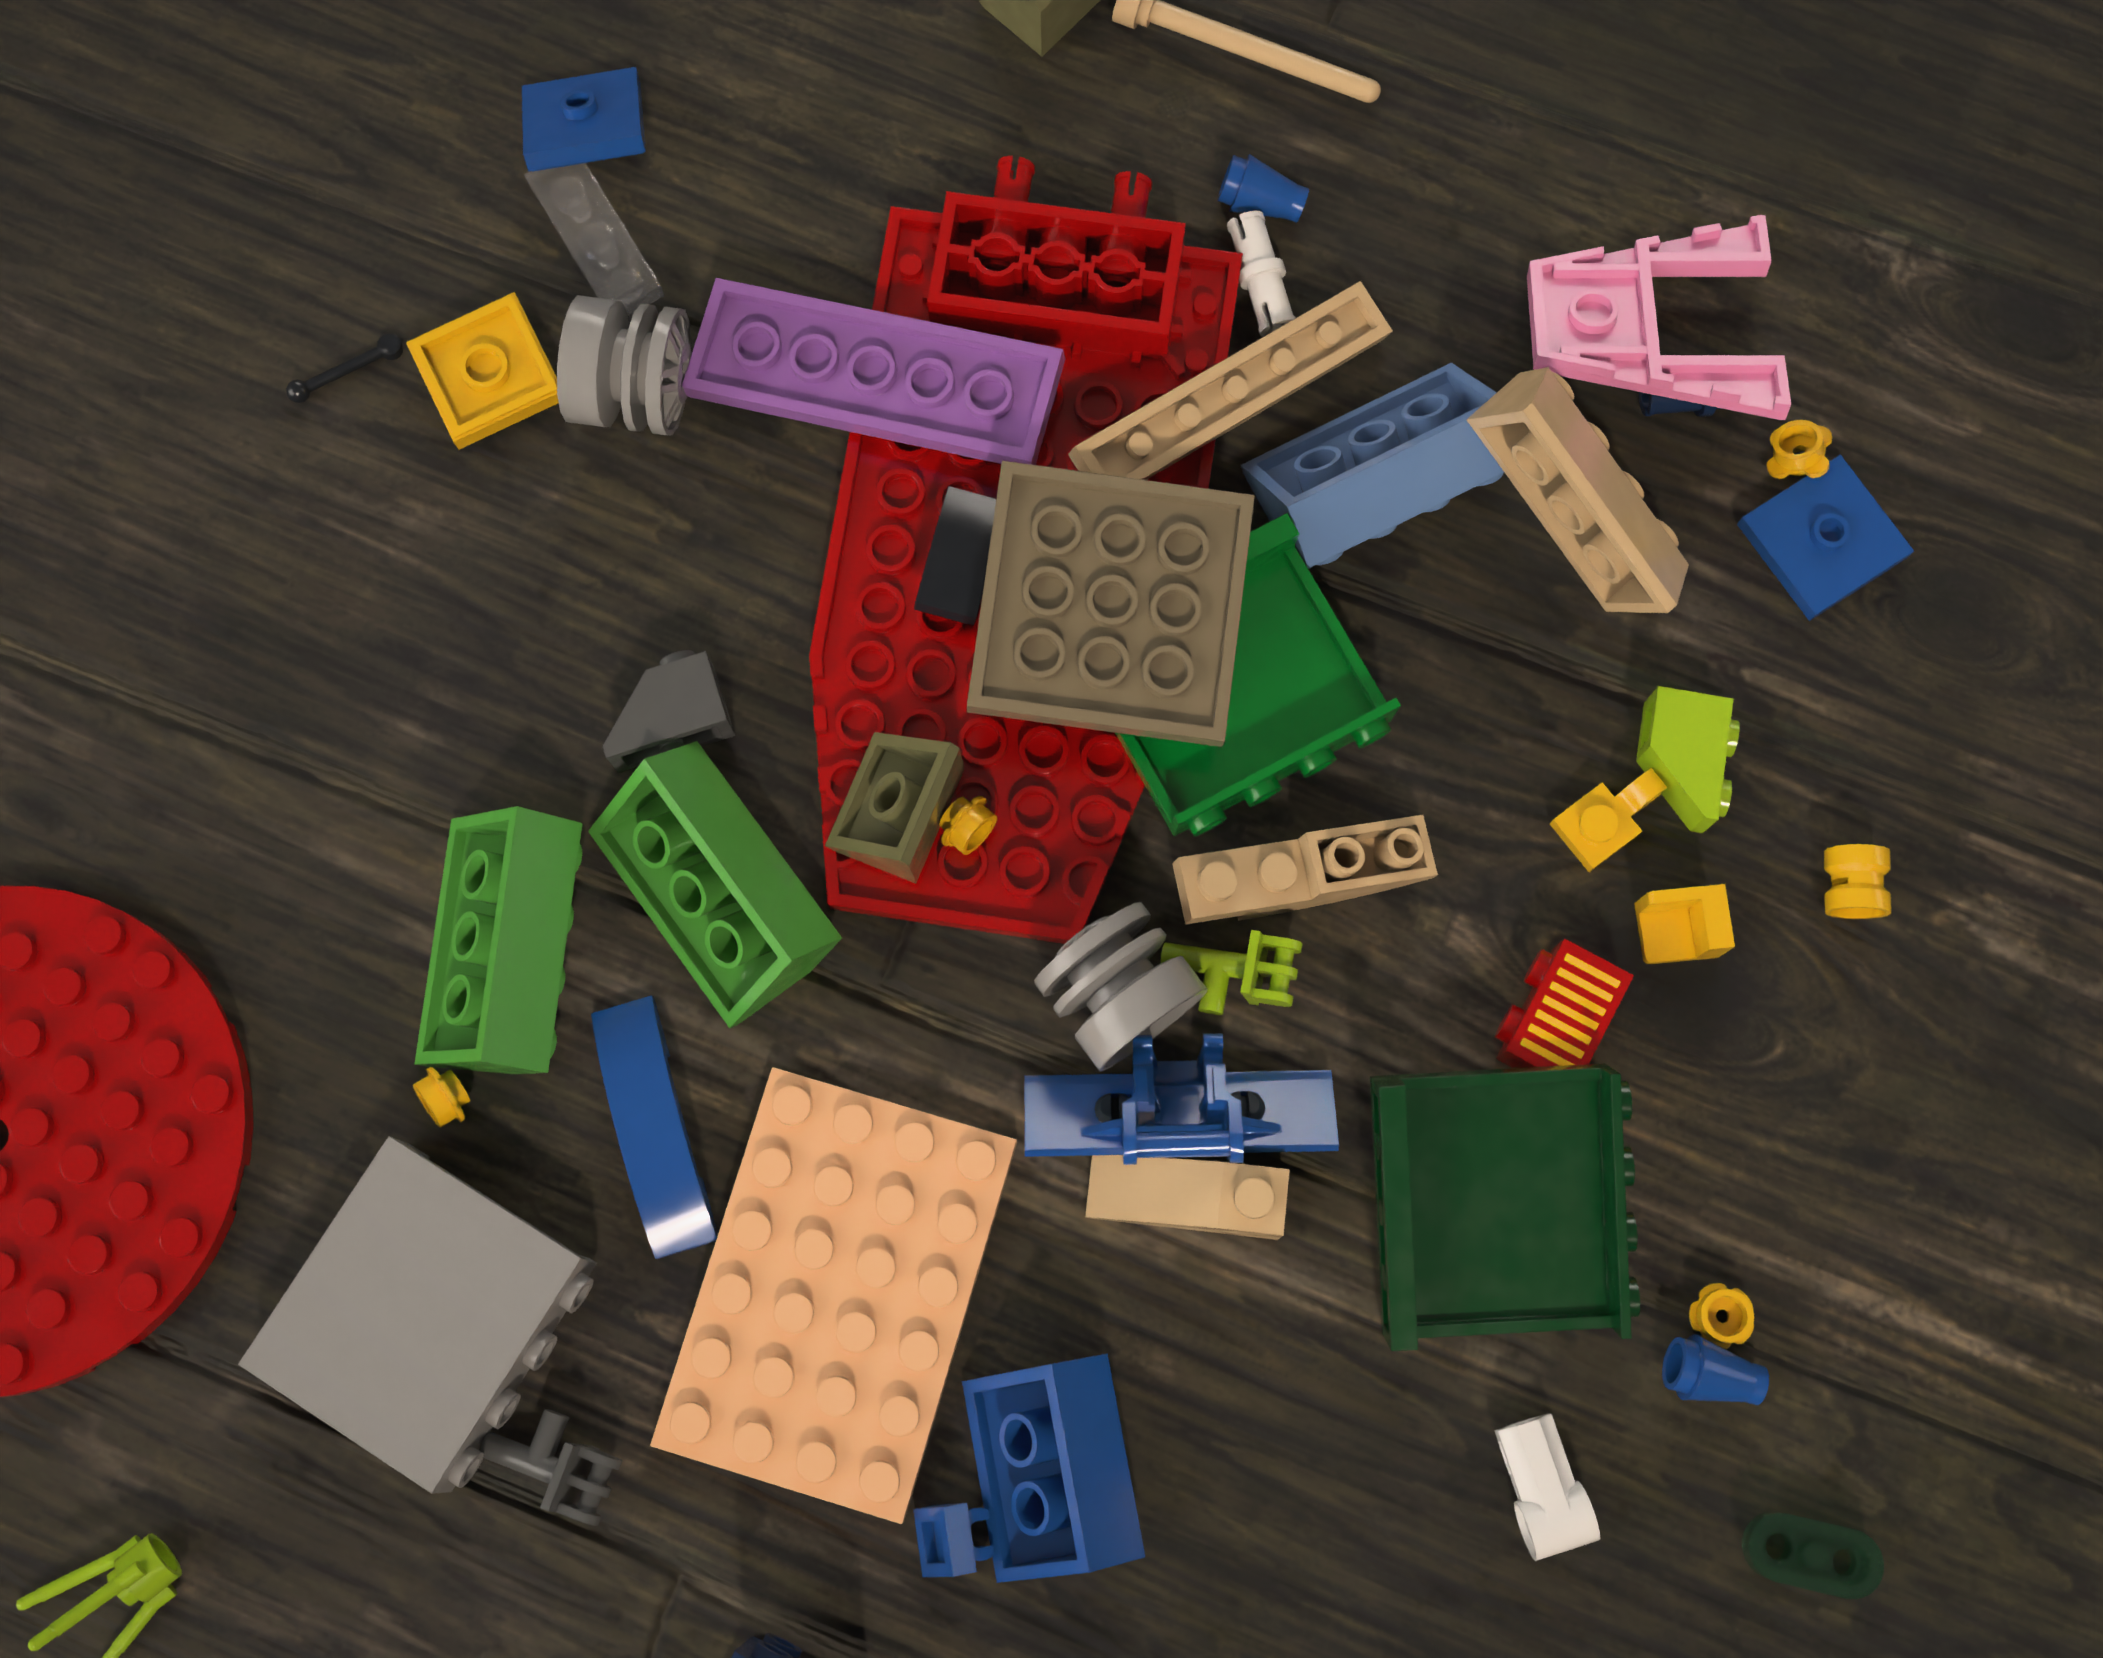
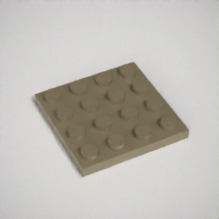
M1002 460L967 700V712L1222 747L1226 736L1255 495Z

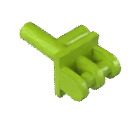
M1251 930L1247 954L1165 942L1161 953V963L1183 956L1194 972L1204 973L1203 984L1207 988V992L1200 999L1198 1007L1200 1012L1223 1015L1230 977L1243 979L1240 993L1251 1005L1259 1006V1003L1291 1007L1294 997L1288 994L1290 980H1296L1298 969L1292 967L1294 954L1301 953L1303 943L1290 938L1263 935L1261 931ZM1268 950L1275 951L1273 963L1266 962ZM1264 977L1271 978L1269 990L1262 989Z

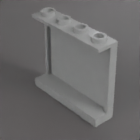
M388 1136L238 1365L431 1494L452 1492L455 1486L462 1488L466 1485L479 1468L484 1457V1453L479 1451L484 1437L493 1427L496 1429L501 1428L515 1411L521 1395L516 1390L529 1369L533 1371L538 1370L550 1356L557 1342V1336L552 1333L566 1311L569 1313L575 1312L588 1296L594 1282L589 1275L597 1263L590 1258L573 1252L430 1161L428 1155L411 1144Z

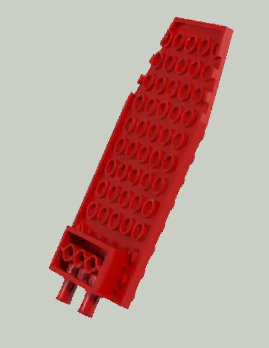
M1009 155L998 160L994 197L946 191L943 213L891 206L872 310L1063 349L1065 363L1036 465L1078 471L1068 455L1076 445L1228 358L1243 253L1185 246L1186 223L1145 218L1149 194L1153 185L1152 180L1147 175L1137 172L1133 195H1130L1129 186L1131 171L1120 172L1115 176L1111 213L1028 202L1032 177L1035 174V165L1030 160L1019 157L1016 178L1013 179V156ZM850 432L809 653L810 674L813 686V715L817 740V768L819 792L821 794L822 835L828 906L833 910L1065 944L1087 926L1145 785L1114 732L968 713L967 700L981 604L974 626L914 610L920 582L948 486L997 499L1001 464ZM1216 439L1147 480L1209 489ZM874 732L951 742L959 747L965 770L950 805L960 797H965L971 802L973 798L983 796L987 800L985 807L997 816L996 824L989 836L976 850L968 855H963L954 846L945 847L941 843L944 829L940 827L916 883L833 851L825 846Z

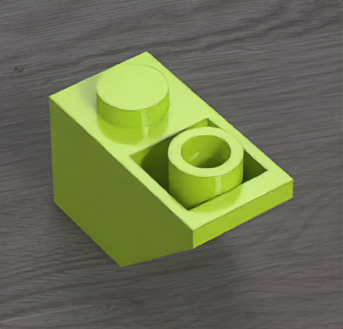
M1658 686L1644 702L1636 762L1644 772L1652 768L1664 782L1667 788L1661 792L1662 796L1689 831L1703 834L1719 820V817L1726 816L1731 801L1732 782L1731 780L1724 779L1726 757L1734 755L1740 731L1739 721L1731 719L1734 699Z

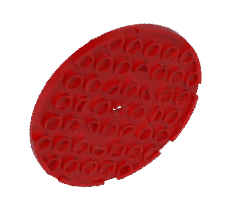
M0 886V1120L5 1123L9 1132L8 1141L0 1151V1398L24 1395L56 1387L96 1370V1366L113 1358L131 1344L141 1342L176 1311L202 1279L217 1256L232 1226L237 1212L233 1210L240 1190L245 1165H250L254 1128L252 1088L247 1060L235 1025L229 1022L218 998L210 988L212 987L211 983L203 972L180 948L162 933L138 918L90 897L64 890L36 886Z

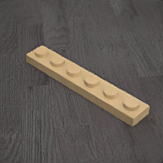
M1359 281L1076 445L1068 455L1078 471L1147 480L1381 342L1393 330L1362 282Z

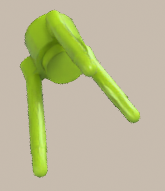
M148 1534L142 1540L135 1535L117 1550L19 1598L16 1602V1607L18 1610L23 1611L115 1567V1569L107 1574V1584L31 1638L28 1642V1648L31 1651L41 1649L117 1595L128 1606L134 1605L139 1600L144 1602L102 1656V1658H119L158 1609L178 1595L177 1590L171 1584L182 1576V1569L175 1555L156 1535Z

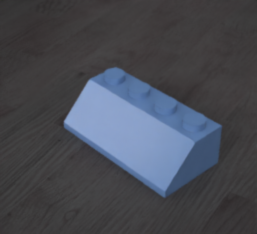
M1449 363L1242 464L1241 468L1269 521L1288 513L1300 533L1295 548L1307 568L1328 564L1337 560L1344 551L1368 539L1384 537L1393 532L1397 525L1423 512L1439 510L1446 506L1450 499L1476 486L1492 484L1503 476L1504 471L1466 420L1497 392L1453 363Z

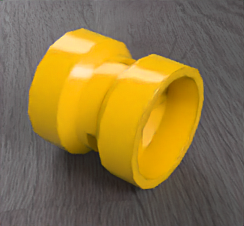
M1847 844L1833 846L1824 850V869L1831 876L1832 887L1825 893L1826 915L1844 919H1871L1891 914V893L1884 887V876L1891 870L1889 848L1869 844Z

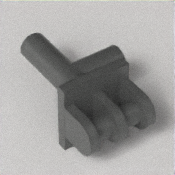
M544 1409L530 1447L494 1432H489L484 1437L479 1451L484 1453V1459L549 1484L540 1506L541 1509L548 1512H557L589 1525H599L602 1516L596 1513L602 1497L609 1498L612 1488L606 1484L612 1469L619 1470L623 1460L600 1451V1448L592 1445L566 1442L559 1458L555 1457L569 1420L568 1416Z

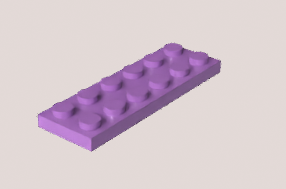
M716 278L681 387L684 388L687 397L999 464H1002L1003 460L1036 465L1065 363V355L1063 349Z

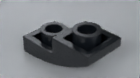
M948 486L920 582L914 610L975 625L983 596L996 505L995 498Z

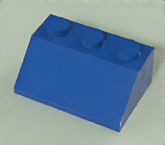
M1108 1353L962 1381L984 1509L989 1510L990 1518L986 1519L990 1546H994L995 1554L992 1558L997 1583L1090 1573L1145 1557Z

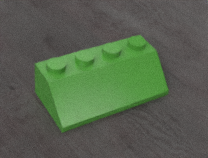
M698 741L644 758L588 831L729 1028L739 1025L809 974L842 939L841 935Z
M519 806L451 819L414 1065L504 1074L548 1073L550 1058L555 1051L557 1043L554 1027L558 998L565 984L563 961L567 934L572 927L574 910L571 903L575 874L582 860V847L580 844L581 822Z

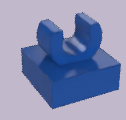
M967 1503L941 1504L913 1509L922 1577H955L977 1572L975 1561L987 1560L995 1554L994 1546L974 1547L971 1534V1525L975 1521H983L990 1518L989 1510L984 1508H968Z

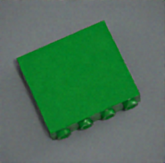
M1288 513L1250 532L1226 736L1223 746L1217 747L1115 733L1174 837L1190 829L1193 836L1201 835L1213 829L1227 819L1224 810L1244 799L1249 807L1269 799L1282 789L1279 783L1280 780L1299 770L1304 778L1318 773L1337 760L1334 751L1353 741L1359 749L1374 743L1392 730L1388 723L1391 722L1401 706L1397 698L1386 702L1295 548L1300 533Z

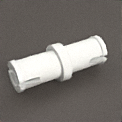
M1256 210L1239 214L1243 225H1239L1238 219L1233 217L1227 223V229L1231 233L1236 252L1243 253L1239 283L1242 289L1249 292L1259 325L1258 330L1260 335L1264 337L1282 327L1281 324H1287L1296 317L1292 313L1282 280L1286 274L1283 260L1275 258L1265 225L1264 213Z

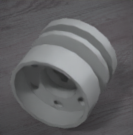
M577 295L567 311L558 351L557 396L560 413L565 422L611 427L622 407L623 420L628 430L644 431L648 425L652 434L673 435L679 426L685 407L687 395L681 386L692 355L690 323L686 310L664 307L660 314H658L656 306L640 303L634 311L629 325L628 314L623 301Z
M1142 902L1133 903L1113 915L1104 916L1085 927L1059 949L1055 958L1034 980L1036 987L1044 997L1053 995L1072 985L1053 1006L1059 1018L1075 1013L1086 1006L1092 1012V1015L1087 1018L1075 1033V1039L1099 1072L1112 1067L1131 1055L1132 1040L1136 1036L1152 1035V1039L1190 1010L1207 992V988L1183 956L1169 959L1155 967L1151 964L1149 959L1166 940V934L1161 928L1152 929L1133 940V937L1144 928L1151 918V914Z

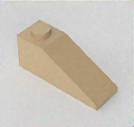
M1092 1155L1085 1218L1278 1240L1284 1236L1290 1169L1177 1158H1137V1165H1123L1122 1155Z

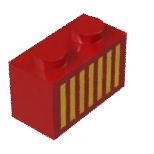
M1565 938L1552 949L1551 953L1541 949L1533 960L1523 981L1532 986L1523 1007L1520 1008L1512 1004L1497 1029L1495 1038L1504 1043L1496 1059L1512 1068L1589 1064L1634 975Z

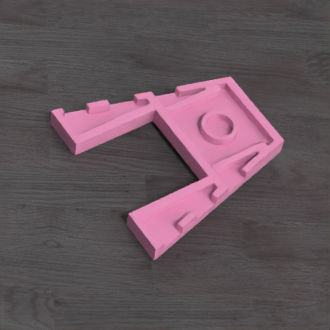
M1752 216L1748 225L1722 230L1720 223L1693 228L1691 237L1661 243L1658 235L1636 240L1634 248L1604 254L1603 246L1530 261L1527 273V288L1534 370L1549 367L1552 372L1562 377L1777 420H1786L1791 407L1785 355H1660L1652 277H1766L1772 261L1766 216Z

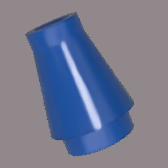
M1250 154L1247 159L1233 155L1226 170L1217 201L1230 205L1229 212L1245 213L1257 210L1262 211L1264 216L1282 218L1297 223L1304 209L1309 188L1296 184Z
M1696 1334L1691 1335L1687 1339L1681 1337L1674 1338L1664 1356L1662 1367L1663 1384L1667 1389L1676 1391L1681 1400L1745 1402L1759 1405L1766 1397L1769 1387V1372L1765 1366L1751 1363Z

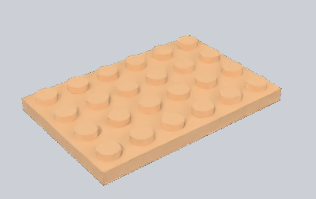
M772 1067L650 1446L903 1524L1016 1149L1017 1139Z

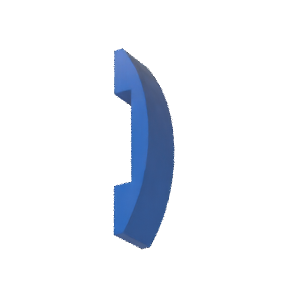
M651 995L591 1013L600 1068L616 1135L634 1198L655 1259L716 1242L718 1236L703 1178L699 1177L667 1059L670 1057L654 996Z

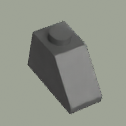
M692 650L678 651L662 658L659 666L645 670L603 744L607 760L618 773L638 767L644 758L696 741L702 747L736 736L716 670L707 652L704 651L696 654Z

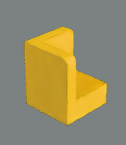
M1725 884L1650 891L1634 903L1642 958L1646 964L1719 958L1735 947Z

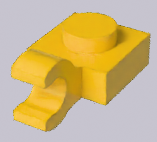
M1652 768L1639 776L1615 797L1602 782L1554 818L1550 825L1586 870L1591 872L1642 832L1641 828L1631 817L1660 796L1667 786Z

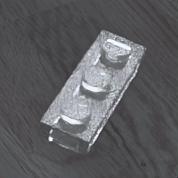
M586 163L534 172L530 171L524 174L529 187L597 298L623 301L627 314L630 316L640 303L651 304L665 296L660 283Z

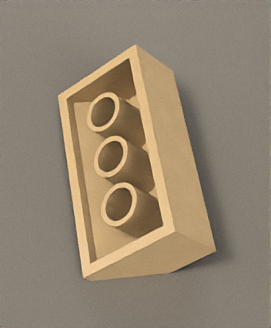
M1549 367L1520 372L1466 419L1606 612L1669 613L1678 604L1689 566L1677 548L1679 545L1677 536L1667 524L1656 519L1643 501L1644 491L1641 485L1632 475L1622 471L1609 453L1610 445L1604 433L1594 424L1587 422L1573 402L1574 393L1570 385L1560 375L1552 372Z

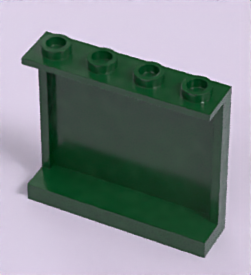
M1602 1063L1370 1076L1382 1334L1390 1350H1418V1338L1612 1328L1621 1339H1632L1631 1317H1638L1640 1314V1293L1636 1278L1634 1276L1629 1277L1628 1252L1636 1251L1638 1233L1633 1212H1626L1625 1186L1634 1185L1635 1164L1631 1148L1624 1146L1623 1121H1629L1632 1117V1096L1628 1082L1621 1081V1074L1607 1064Z

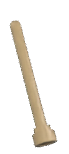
M1116 0L1112 21L1135 29L1137 25L1148 27L1150 23L1366 103L1374 102L1380 96V85L1374 79L1161 0Z

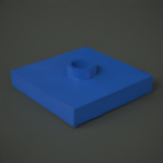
M631 67L522 85L523 156L528 172L646 152L641 84L637 68Z
M1841 454L1829 461V470L1823 476L1818 478L1804 477L1743 516L1737 523V526L1809 621L1898 565L1914 552L1913 548Z

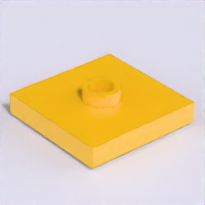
M515 292L406 342L458 450L559 403L557 376Z

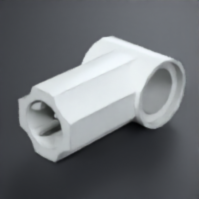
M1547 1413L1494 1430L1518 1499L1514 1502L1517 1522L1532 1558L1538 1561L1599 1541L1600 1530L1595 1512L1582 1484L1574 1480L1552 1414Z

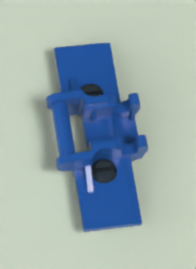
M1223 1033L1203 1034V1045L1197 1061H1157L1152 1046V1035H1138L1132 1040L1133 1074L1025 1076V1157L1122 1155L1123 1165H1137V1158L1227 1156L1229 1163H1243L1244 1153L1339 1150L1331 1070L1226 1072L1225 1063H1223Z

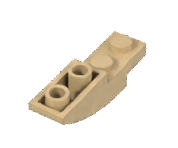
M1423 815L1306 832L1299 839L1183 856L1178 857L1172 863L1185 925L1236 916L1239 921L1285 913L1370 895L1432 879L1438 875Z

